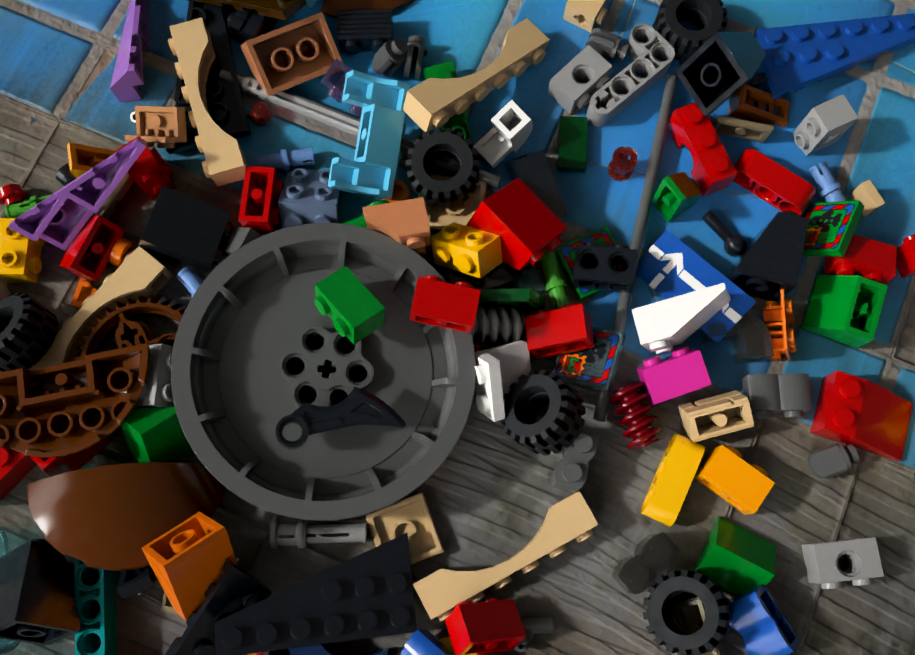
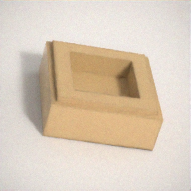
M870 179L861 183L849 194L853 201L860 200L865 206L862 212L864 218L873 214L885 204L884 199Z

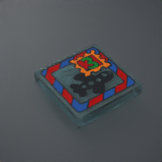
M592 327L595 347L558 355L553 373L570 384L611 392L626 335L624 332Z

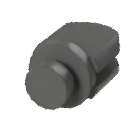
M595 28L590 33L585 47L590 45L608 61H613L616 55L619 56V60L623 61L629 45L624 43L622 46L620 45L622 37L603 29Z
M413 35L408 39L403 77L409 78L411 60L414 57L416 58L414 79H420L423 57L427 55L428 51L424 45L425 39L421 36Z
M401 38L385 42L373 57V71L386 77H391L406 59L407 43Z
M839 443L815 450L809 455L807 461L808 469L817 478H830L850 470L851 463L859 462V455L852 444L845 447Z

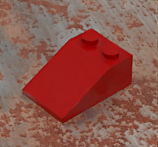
M837 370L822 378L810 434L845 445L852 444L855 448L901 461L913 403L867 379Z

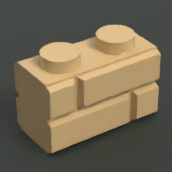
M737 390L695 401L694 404L690 402L678 406L683 430L693 442L754 427L748 397Z

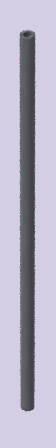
M674 74L667 75L630 249H637L635 278L678 76ZM620 292L611 334L619 335L620 338L607 384L604 386L600 385L593 416V420L605 422L632 297V293ZM610 340V342H609V347H608L607 355H608L609 348H610V345H611V340Z

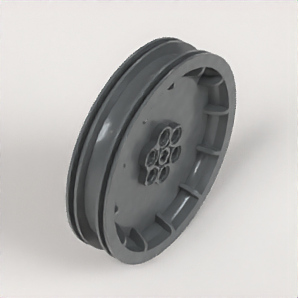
M312 223L283 228L261 236L229 255L205 278L191 298L180 321L172 351L171 388L176 414L189 445L201 463L221 484L247 502L278 515L311 521H336L370 514L397 502L418 488L441 466L454 448L466 424L475 389L476 370L474 366H476L471 332L465 333L409 321L418 277L424 278L425 275H434L442 279L443 277L424 258L406 245L400 244L395 239L382 233L348 224ZM344 266L349 268L385 308L384 325L356 344H353L355 349L349 354L341 353L337 347L343 341H351L347 336L342 337L336 331L332 319L327 314L322 315L314 303L316 298L315 284ZM317 337L323 340L324 345L319 350H311L307 347V342L311 338ZM294 361L302 362L305 365L303 372L298 375H292L288 372V366ZM327 365L331 366L332 371H336L335 373H330L329 378H323L322 372H319V370H325ZM358 368L363 369L367 374V378L362 382H354L349 377L350 372ZM354 387H358L384 401L406 422L404 428L384 425H357L309 435L307 442L302 447L292 450L282 447L276 438L278 422L283 417L291 415L304 404L299 400V396L306 389L314 390L317 393L315 401L310 404L331 406L330 400L335 393H343L348 396ZM290 423L283 429V437L288 441H296L302 435L301 427L295 423Z

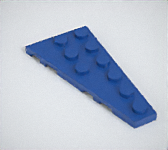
M915 14L756 29L753 36L766 53L761 64L766 74L773 100L781 98L784 93L794 90V92L801 90L806 84L813 81L820 82L852 69L857 63L864 60L867 62L874 60L879 54L886 51L893 52L915 43Z

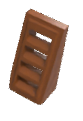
M745 84L730 97L728 115L739 119L785 127L788 125L791 101L784 98L773 100L771 93ZM774 107H778L777 115L773 114Z

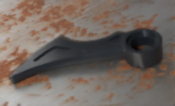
M354 387L351 393L336 405L316 406L307 402L304 403L291 415L283 417L278 422L276 438L282 447L292 450L302 447L307 442L309 435L357 425H384L404 428L406 422L384 401L363 389ZM290 423H295L302 429V435L296 441H288L283 437V429Z

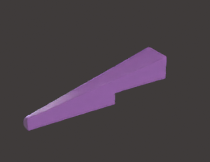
M130 0L110 86L111 91L120 102L142 100L141 85H144L142 51L150 50L148 0Z
M139 138L135 139L11 221L8 228L35 242L40 237L65 251L92 214L98 212L146 148L147 141Z

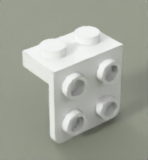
M523 340L475 352L476 366L474 367L476 370L475 390L478 411L494 422L505 419V400L503 396L511 390L509 386L513 382L516 384L519 381L518 377L521 375L528 376L531 371L528 345Z

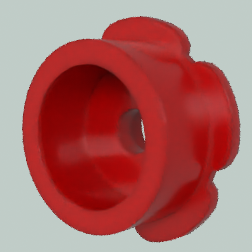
M9 184L0 188L1 205L7 206L21 203L27 197L26 191L22 190L19 184Z

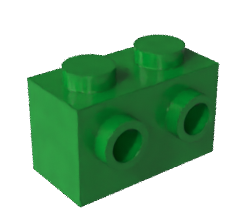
M347 266L315 284L316 298L314 303L322 315L327 314L332 319L336 331L342 337L347 336L353 344H356L384 325V306Z

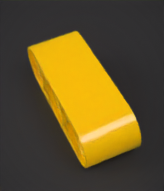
M678 433L673 435L645 497L641 514L668 527L674 524L703 457L705 446L693 442L691 439Z

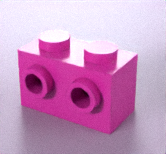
M682 346L672 350V355L661 359L660 355L643 360V366L635 369L640 382L644 383L642 386L643 392L649 395L646 401L655 405L712 385L700 350L689 349V346Z

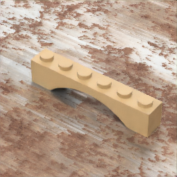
M202 17L169 26L172 38L168 39L172 54L174 56L177 55L179 61L174 63L180 80L184 79L185 86L181 87L182 94L186 103H190L192 111H188V116L192 127L197 128L199 134L195 136V142L199 152H204L206 161L201 162L207 179H213L217 187L243 180L247 166L244 152L238 141L225 133L212 120L207 107L206 81L210 67L216 57L209 31Z
M526 18L508 29L501 53L490 65L474 74L459 78H428L407 91L403 111L424 132H429L435 127L440 128L456 113L458 115L462 114L473 102L482 101L490 91L495 88H502L509 79L514 76L519 77L532 64H539L546 56L545 49L550 39Z
M138 246L134 251L125 256L123 263L114 273H110L104 279L103 285L93 295L88 296L84 300L78 312L73 317L64 321L61 330L56 334L55 340L47 353L28 370L74 361L73 358L80 354L76 346H84L85 344L80 335L89 336L91 331L87 325L96 326L99 323L96 321L95 316L106 317L105 308L115 311L116 302H121L126 306L127 298H132L136 302L139 295L147 299L150 295L156 296L174 275Z
M578 491L549 507L544 522L534 538L510 559L493 567L475 571H456L440 568L415 582L413 586L430 619L438 617L439 621H443L452 613L458 603L466 600H472L474 603L485 596L482 592L484 589L494 585L496 590L512 581L510 575L520 569L523 574L531 571L540 565L537 559L546 554H549L550 558L559 555L567 550L565 543L574 538L578 543L594 534L592 528L599 524L581 492Z

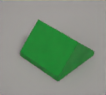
M175 407L134 408L121 425L132 456L139 463H180L194 454L180 426Z
M718 516L694 571L711 577L717 585H721L723 589L736 596L761 584L766 587L775 576L776 545Z

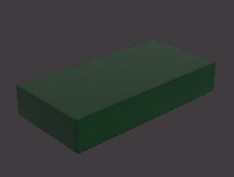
M560 116L557 171L585 173L588 117Z

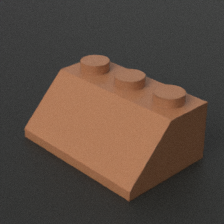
M322 12L247 40L240 46L253 75L268 97L344 66Z
M424 197L362 207L367 229L389 236L415 251L428 263L433 262L430 227Z

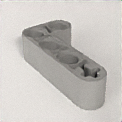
M637 24L631 31L627 43L629 45L627 54L634 61L592 95L586 112V117H588V122L591 125L602 127L609 123L669 71L675 56V50L649 24ZM616 91H622L624 94H618Z

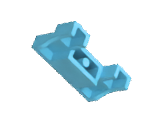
M356 70L346 73L342 102L362 107L354 161L341 157L332 158L327 187L382 199L392 198L396 168L401 160V138L406 131V123L404 122L406 113L403 111L407 91L410 90V84L372 76Z

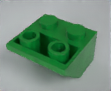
M818 274L814 280L801 329L854 348H859L873 341L888 285L859 275Z

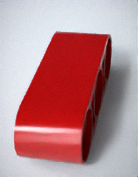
M754 149L744 150L734 165L738 174L733 181L781 212L791 211L801 216L816 194L815 188L809 182Z

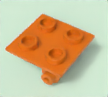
M780 289L781 305H778L777 301L765 302V307L762 308L764 323H767L763 325L764 329H782V331L764 333L765 338H774L765 339V354L772 361L781 360V355H786L788 362H790L791 353L797 352L794 328H789V324H795L794 307L792 306V299H786L784 289Z

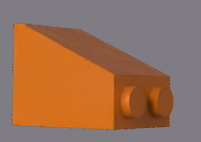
M200 511L141 548L173 609L185 621L188 620L193 611L198 612L206 600L204 593L211 583H217L223 573L221 567L225 561L229 559L237 565L225 527Z

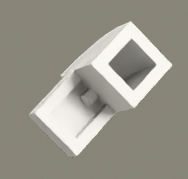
M513 100L491 119L494 127L473 146L493 169L512 151L516 152L527 140L533 129L532 120Z

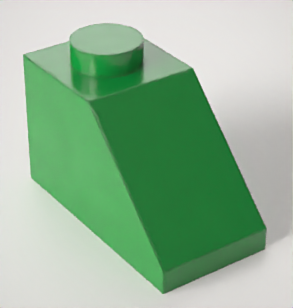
M680 172L663 178L652 198V203L669 223L695 205L702 193L694 179L689 178L685 172Z

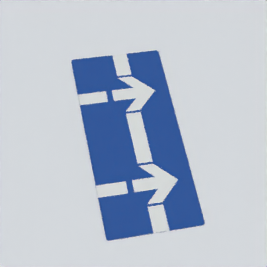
M665 230L639 260L636 275L665 299L725 283L731 301L700 327L717 343L756 303L752 297L668 230Z

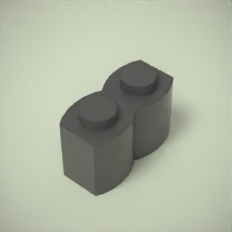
M749 374L742 378V391L748 397L754 419L773 418L772 414H784V419H801L803 414L812 411L809 374Z
M580 426L578 438L573 437L570 440L572 445L568 448L562 447L563 458L556 464L552 473V486L570 494L576 493L584 485L588 476V462L594 457L599 445V434Z

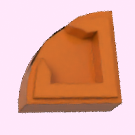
M80 278L71 306L80 309L84 300L97 291L96 287Z

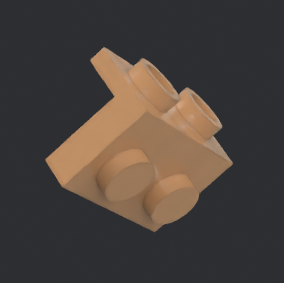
M135 106L137 134L125 135V141H132L140 136L147 141L148 147H154L155 142L157 143V148H175V143L187 142L185 107Z

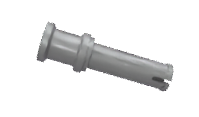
M299 520L298 523L279 524L278 521H272L270 529L271 549H277L278 546L296 545L298 549L307 547L308 544L367 542V523L308 525V522L304 520Z

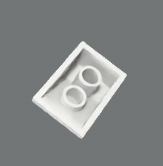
M725 283L632 309L640 344L651 353L655 352L656 355L670 353L674 350V346L681 345L731 301Z

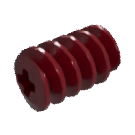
M643 382L622 387L614 391L613 393L616 394L609 399L610 404H620L614 410V414L625 416L618 422L619 427H629L623 433V437L634 439L627 445L628 450H636L664 440L656 439L655 437L662 431V428L651 427V424L658 419L657 416H647L646 414L653 408V405L642 404V401L649 396L648 393H638L637 391L644 385Z

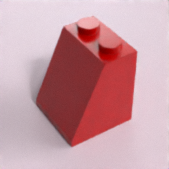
M517 178L483 200L466 225L500 235L503 262L519 271L529 263L535 266L546 255V250L552 253L563 242L560 237L567 230L563 222L520 178Z

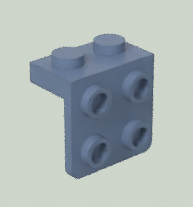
M298 168L288 171L278 200L281 229L312 223H340L338 202L341 190L327 187L330 170L314 171Z

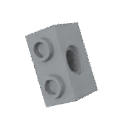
M587 45L550 79L547 94L568 113L572 114L577 108L583 109L590 102L592 95L611 80L609 76L613 66L590 45ZM577 80H583L586 83H579Z
M842 94L813 107L792 134L796 145L802 149L805 156H809L835 144L859 117L845 95Z
M876 537L801 545L808 582L821 584V589L841 588L842 581L851 580L853 586L873 584L872 578L884 577ZM841 556L845 558L847 563L844 571L838 565V560Z

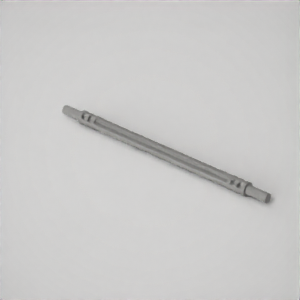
M222 69L219 77L233 82L231 73ZM237 75L243 92L358 136L360 119L285 90L268 97L257 79L250 76L245 78ZM404 136L401 138V154L408 156L409 148L414 149V140ZM439 157L430 163L432 166L455 175L461 167L455 159L450 157ZM480 169L479 181H484L488 185L498 188L502 178Z

